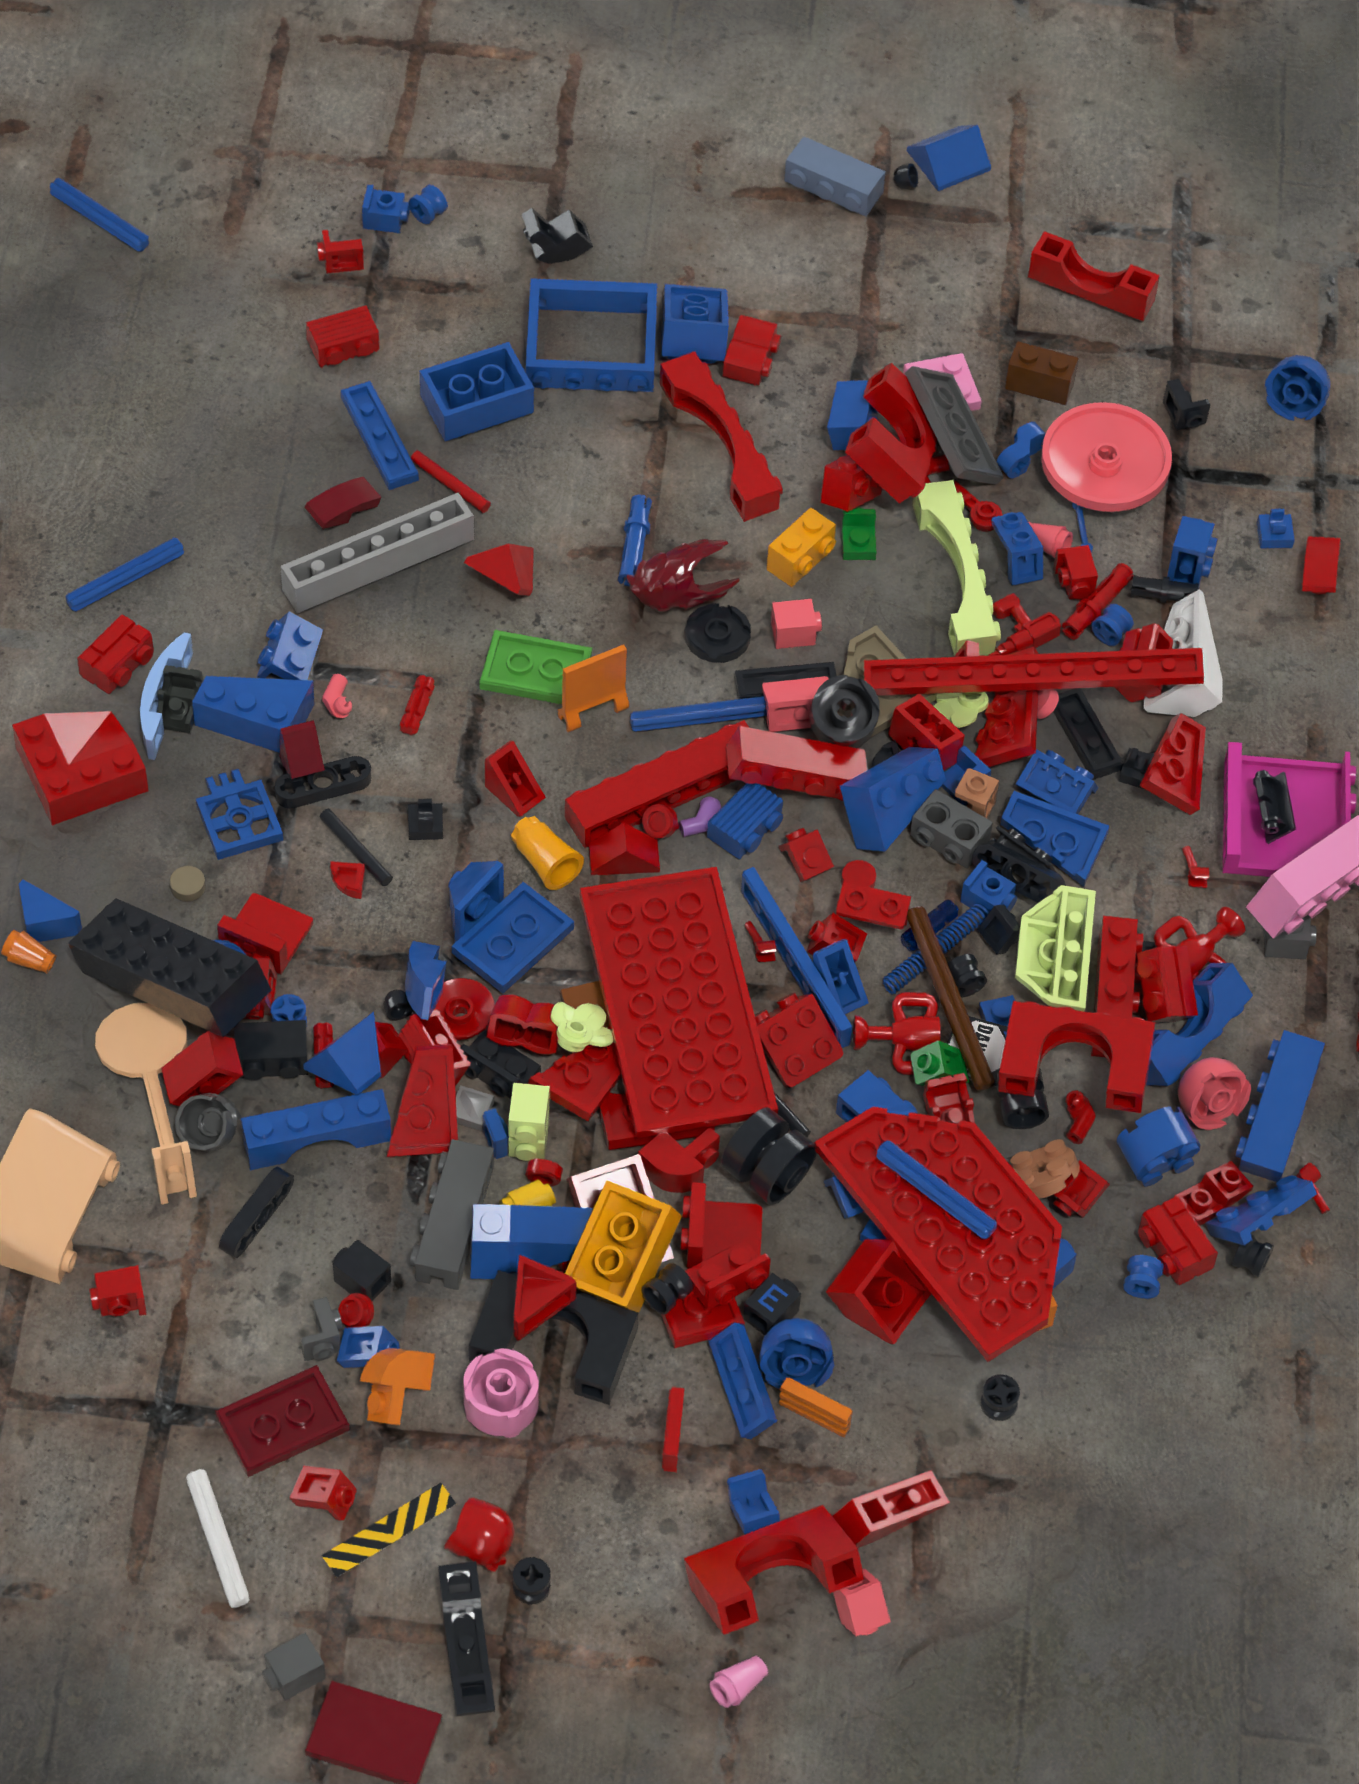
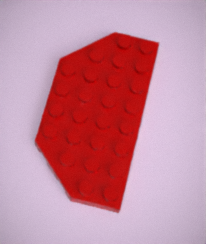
M873 1106L814 1142L816 1144V1153L887 1239L894 1241L901 1257L987 1362L1048 1324L1062 1226L974 1122L960 1120L959 1124L939 1121L937 1116L909 1112L908 1116L888 1113L886 1108ZM886 1140L893 1142L997 1222L994 1233L988 1239L981 1238L880 1161L876 1156L880 1145Z

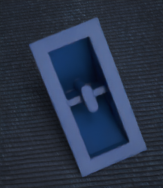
M22 879L19 883L26 930L30 936L38 942L76 936L80 932L82 925L78 910Z
M842 939L814 952L813 963L844 1014L869 1003L847 939Z

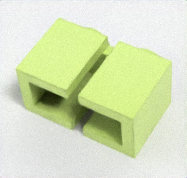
M513 1083L508 1120L509 1157H517L523 1161L545 1159L549 1128L550 1086Z

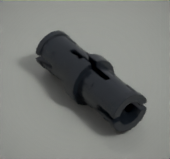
M1133 575L1131 596L1157 598L1163 603H1166L1167 600L1179 601L1197 591L1199 583L1170 581V577L1163 576L1162 580Z

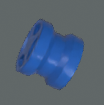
M431 184L425 186L420 195H414L408 201L413 216L423 224L431 223L436 214H442L448 208L444 194Z
M1110 604L1104 609L1103 616L1097 617L1091 626L1094 635L1101 642L1109 646H1115L1121 641L1122 634H1126V631H1130L1133 628L1134 622L1126 609L1117 604Z
M284 994L273 1001L271 1005L272 1021H287L285 1020L286 1018L288 1021L306 1020L307 1027L306 1005L300 997L293 994Z
M1148 1255L1130 1257L1127 1262L1129 1275L1124 1279V1290L1137 1298L1149 1299L1157 1297L1160 1292L1158 1278L1163 1275V1263Z

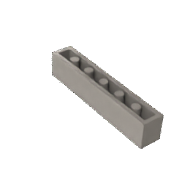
M453 494L281 565L282 590L296 613H300L474 540V515L460 494Z

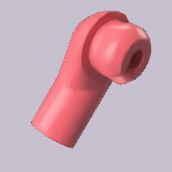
M333 674L322 696V702L329 713L336 718H345L352 710V702H346V697L342 696L348 680L341 674Z

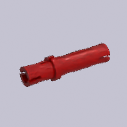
M1124 563L1117 564L1091 595L1086 599L1080 600L1076 605L1075 612L1061 625L1063 633L1068 638L1078 639L1084 630L1097 617L1101 616V612L1132 581L1133 570Z

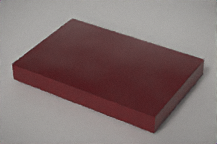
M317 1365L215 1411L216 1418L247 1477L350 1431V1424Z
M331 1681L305 1753L308 1757L396 1784H419L442 1722V1714Z

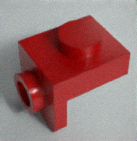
M804 827L785 835L788 842L778 846L781 852L787 851L800 882L834 867L818 829L806 833Z
M1079 1160L1080 1170L1078 1175L1074 1179L1071 1174L1064 1180L1066 1187L1054 1194L1057 1197L1054 1204L1069 1216L1075 1211L1084 1218L1110 1183Z

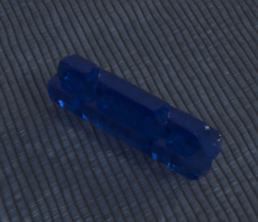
M949 899L937 906L938 910L933 909L928 913L935 934L946 926L945 922L950 923L958 916L959 909L957 905ZM909 928L901 935V943L908 951H914L918 948L911 928Z

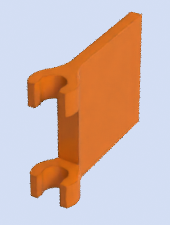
M624 644L563 668L562 708L558 709V717L560 720L565 719L568 733L581 728L579 713L612 699L616 713L629 708L625 687L627 649Z

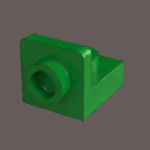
M854 508L849 512L843 510L841 528L843 560H876L875 509Z
M938 1040L911 1053L916 1084L924 1086L927 1080L960 1073L965 1074L967 1078L966 1084L969 1083L966 1064L960 1049Z

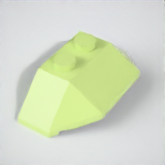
M1061 885L1053 891V894L1040 901L1021 917L1015 979L1048 1006L1058 1008L1070 1007L1074 1010L1085 1011L1096 894L1094 890Z

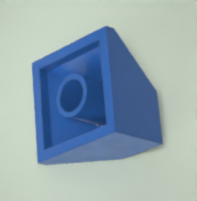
M471 862L462 872H456L451 878L448 888L455 942L504 899V864L501 862Z

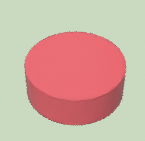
M1055 689L1038 690L1037 719H1044L1055 710L1059 700V694Z

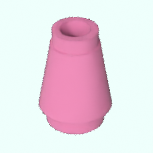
M753 1656L750 1659L715 1673L714 1679L710 1681L712 1695L723 1707L738 1706L762 1679L768 1675V1669L761 1658Z

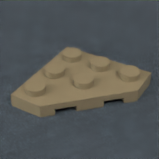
M876 625L849 641L844 675L864 680V660L907 658ZM937 693L921 695L931 703L936 700ZM918 694L878 696L880 713L871 737L891 726L895 707ZM842 708L838 712L839 716H846L847 718L851 714L850 710L844 712Z

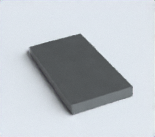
M915 366L909 368L905 374L956 478L994 485L998 484L1003 479V474L953 374Z

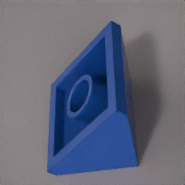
M978 125L958 126L907 146V152L937 191L991 170V164Z

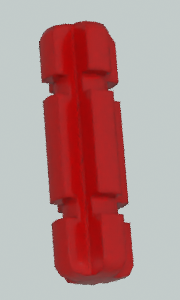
M424 675L417 677L414 685L416 688L412 690L405 708L406 714L402 716L400 721V731L402 733L415 735L418 732L419 722L423 719L430 701L429 697L432 695L435 687V681L432 677Z
M328 1022L316 1023L313 1027L314 1055L333 1041L332 1025ZM315 1075V1085L318 1088H332L334 1086L333 1083Z

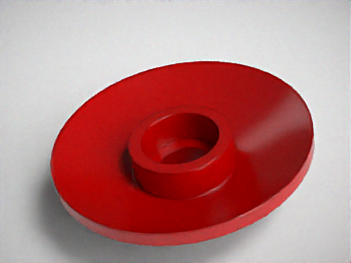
M455 978L444 982L443 993L434 1010L440 1011V1016L444 1017L443 1021L447 1022L446 1026L451 1028L450 1032L454 1034L453 1038L462 1040L480 1034L489 1026L490 1015L495 1004L492 994L483 984L472 979ZM459 1013H464V1014H465L464 1016H460V1017H457V1016H456V1015L459 1014Z

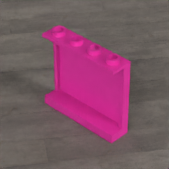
M1228 742L1224 758L1222 873L1270 877L1280 868L1349 822L1351 814H1354L1356 809V794L1351 793V786H1354L1356 780V766L1350 765V752L1345 751L1342 763L1245 756L1242 755V743ZM1261 770L1268 771L1273 777L1282 772L1286 773L1296 830L1270 844L1266 842L1265 831L1261 828L1262 815L1257 788L1253 785L1256 772Z

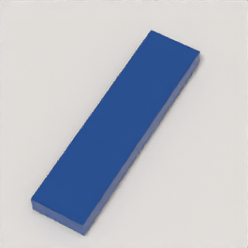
M371 381L340 390L341 399L388 490L419 481V473Z

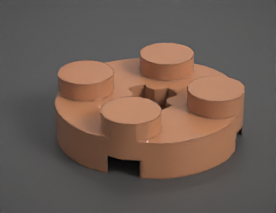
M1053 1140L1045 1147L1031 1152H1019L1010 1160L1012 1168L1039 1199L1051 1196L1066 1187L1064 1180L1071 1174L1075 1179L1080 1170V1165L1074 1151L1066 1147L1063 1140Z

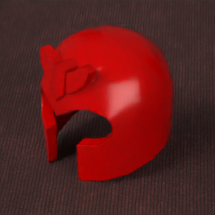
M475 1497L469 1498L459 1515L456 1530L446 1541L444 1549L459 1557H468L472 1561H476L477 1565L484 1566L486 1569L495 1572L499 1565L506 1564L507 1560L504 1556L510 1549L514 1539L513 1522L503 1508Z

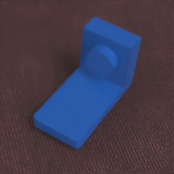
M1009 512L1002 516L993 517L992 526L1008 551V580L1011 585L1043 579V546L1022 512Z

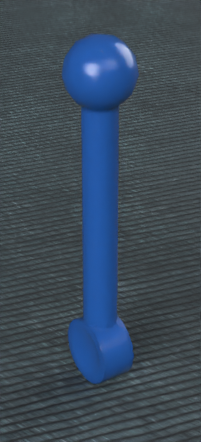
M1072 502V507L1076 510L1082 541L1080 546L1089 545L1092 554L1093 546L1088 543L1082 510L1084 507Z

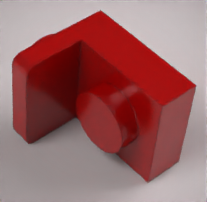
M322 230V242H317L318 260L325 261L327 274L364 270L362 239L330 242L328 230Z
M832 913L823 921H816L808 933V938L811 941L807 952L813 955L814 952L842 939H847L854 962H856L867 933Z
M303 1466L289 1498L296 1506L326 1509L336 1520L343 1521L354 1502L357 1489L341 1470Z

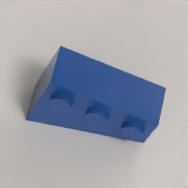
M205 676L192 701L195 726L279 753L280 729L306 722L315 705L313 680Z
M908 747L840 785L856 849L885 852L912 821L913 815L931 793L942 786L946 778L938 749Z

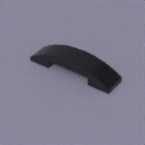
M473 1561L438 1566L456 1716L495 1712L477 1563Z

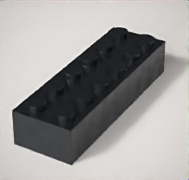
M117 898L108 904L68 942L82 973L221 1037H224L271 991L258 960Z

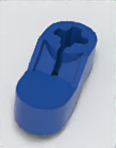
M1029 422L1019 427L1014 436L1015 443L1007 447L999 455L996 462L1009 478H1016L1027 472L1031 460L1030 456L1042 449L1046 433L1037 423Z

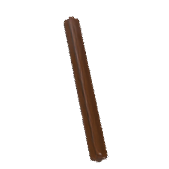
M922 906L911 908L908 910L907 920L975 1089L978 1091L990 1089L993 1087L995 1079L928 914Z

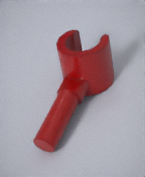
M1185 846L1182 851L1189 869L1188 885L1190 887L1207 888L1209 867H1197L1191 847Z
M751 921L746 922L744 927L755 945L756 960L758 962L776 961L775 940L763 941Z
M1307 1163L1299 1170L1296 1177L1313 1182L1317 1195L1312 1198L1321 1213L1325 1214L1330 1209L1315 1185L1321 1179V1174L1314 1164Z

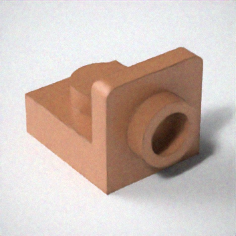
M968 768L955 790V797L968 802L967 808L987 819L996 803L999 780Z

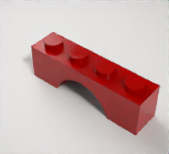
M1045 231L1032 250L1028 277L1141 321H1144L1155 302L1160 277L1156 273L1132 264L1120 272L1113 273L1098 270L1079 256L1072 241Z

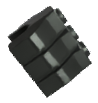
M165 665L163 669L164 683L162 689H158L157 693L158 713L162 714L164 729L191 733L194 725L192 701L204 680L203 674L200 670H188V668H176L175 666Z

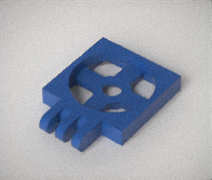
M239 769L231 770L234 782H229L225 772L218 774L220 786H216L212 776L205 778L210 795L196 799L197 809L218 860L283 841V832L262 780L245 784ZM240 799L252 800L260 805L249 808L246 805H242ZM226 803L228 808L226 815L211 819L213 812L221 804ZM237 814H243L246 820L243 823H236L233 821V817ZM268 817L269 826L266 832L254 835L251 829L252 822ZM231 828L237 831L240 840L227 843L219 839L216 832Z

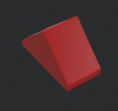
M510 740L485 759V787L515 815L521 817L546 798L514 741Z
M625 822L589 843L591 875L660 872L658 840Z

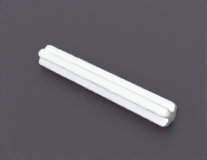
M203 1469L190 1472L187 1475V1483L229 1605L232 1608L246 1605L249 1602V1594L207 1473Z

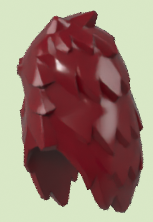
M700 539L689 544L683 543L666 553H658L648 561L643 559L637 565L635 576H626L632 593L644 605L659 612H665L674 607H682L684 610H688L704 603V601H715L727 594V591L740 582V580L735 578L705 585L695 584L693 569L700 560L723 549L728 544L725 540Z

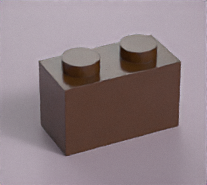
M1017 341L1008 364L1005 389L1066 405L1075 383L1079 358Z

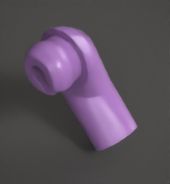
M711 796L703 798L696 817L679 821V828L683 837L707 832L708 821L721 809L718 799Z

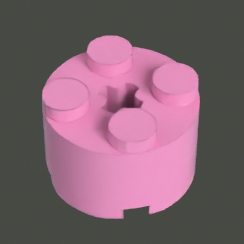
M503 1348L495 1349L494 1353L484 1356L481 1354L471 1361L465 1371L463 1380L464 1409L467 1420L486 1434L507 1438L516 1437L533 1421L538 1410L539 1382L532 1363L523 1354Z

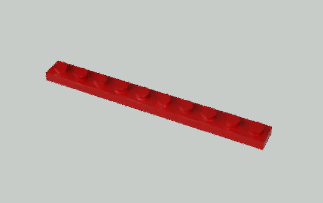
M1202 648L864 660V681L873 687L877 696L1204 684Z

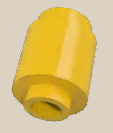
M538 1179L506 1193V1197L499 1200L500 1205L552 1206L556 1204V1198L548 1183L543 1185Z

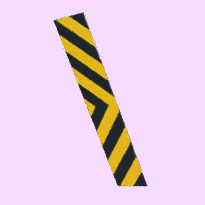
M439 1483L321 1556L335 1576L338 1577L456 1505V1502L443 1484Z

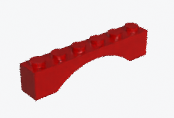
M695 351L660 363V386L673 407L686 411L702 420L716 432L725 444L733 465L730 500L743 521L745 522L778 510L780 495L783 493L781 482L777 476L773 477L770 473L767 460L762 453L757 452L750 432L748 430L744 431L737 411L734 407L730 408L725 400L722 387L714 383L707 363L701 362Z

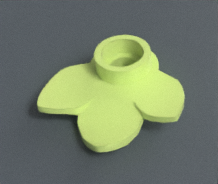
M985 692L937 693L936 701L938 703L934 707L952 724L960 728L975 722L978 713L988 707L989 699Z
M558 1002L554 1005L551 1012V1020L558 1027L556 1031L558 1043L565 1050L580 1052L589 1044L606 1047L614 1042L611 1030L603 1027L606 1021V1013L600 1006L587 1003L574 1009L564 1002Z

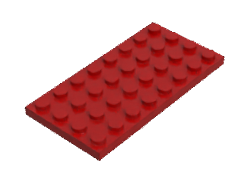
M717 867L580 888V900L609 1024L614 1038L636 1139L657 1136L661 1133L669 1134L743 1122L765 1107L771 1108L778 1114V1106Z

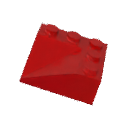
M112 711L44 713L12 725L16 749L52 825L149 791L146 767L133 741Z

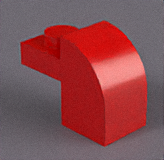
M709 1127L685 1148L668 1133L657 1135L638 1151L648 1180L658 1188L668 1192L685 1193L691 1191L692 1182L703 1183L704 1168H709L719 1157L720 1135Z

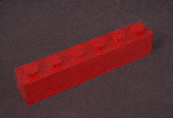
M745 720L736 724L725 725L718 732L704 738H696L684 747L675 751L669 750L659 758L645 764H637L623 774L616 777H608L601 781L600 784L586 790H578L566 798L565 819L583 847H588L590 842L624 822L632 827L642 823L644 812L652 805L664 804L674 809L736 781L729 779L726 745L739 726L750 728Z

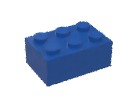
M509 342L419 370L420 396L444 441L534 413V387Z

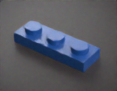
M734 1322L708 1342L742 1438L752 1439L776 1423L777 1418L745 1326Z

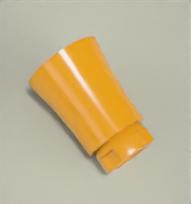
M532 816L524 817L515 825L514 831L511 833V839L517 845V849L536 870L547 889H561L578 876L584 864V857L560 839L545 823Z

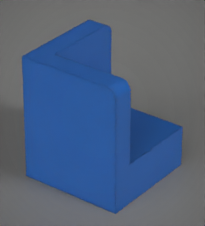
M966 746L958 749L957 762L944 772L946 781L941 786L957 802L964 806L968 802L955 797V790L966 770L971 768L991 776V769Z

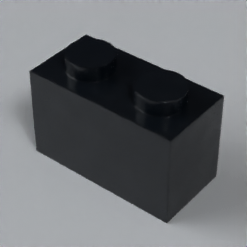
M306 1020L238 1023L234 1027L235 1043L243 1075L240 1078L258 1080L263 1077L282 1076L284 1078H295L299 1075H308V1071L304 1070L303 1065L308 1061Z

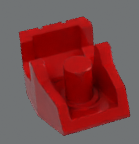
M964 1073L926 1081L923 1098L928 1115L937 1116L939 1121L958 1124L960 1120L974 1122L973 1098L969 1097L966 1085L967 1078Z

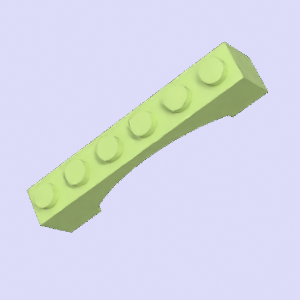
M953 480L925 483L922 492L913 498V508L919 530H927L945 548L955 565L962 589V603L958 613L951 614L948 631L954 656L966 640L979 643V655L988 656V654L995 651L996 641L1001 640V631L998 621L993 622L992 597L985 594L986 577L984 570L978 569L979 554L976 543L971 544L970 520L963 516V495L961 492L957 493Z

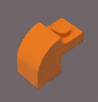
M388 1348L372 1356L365 1365L360 1378L361 1382L372 1383L371 1394L367 1402V1420L400 1425L405 1388L430 1391L435 1353Z

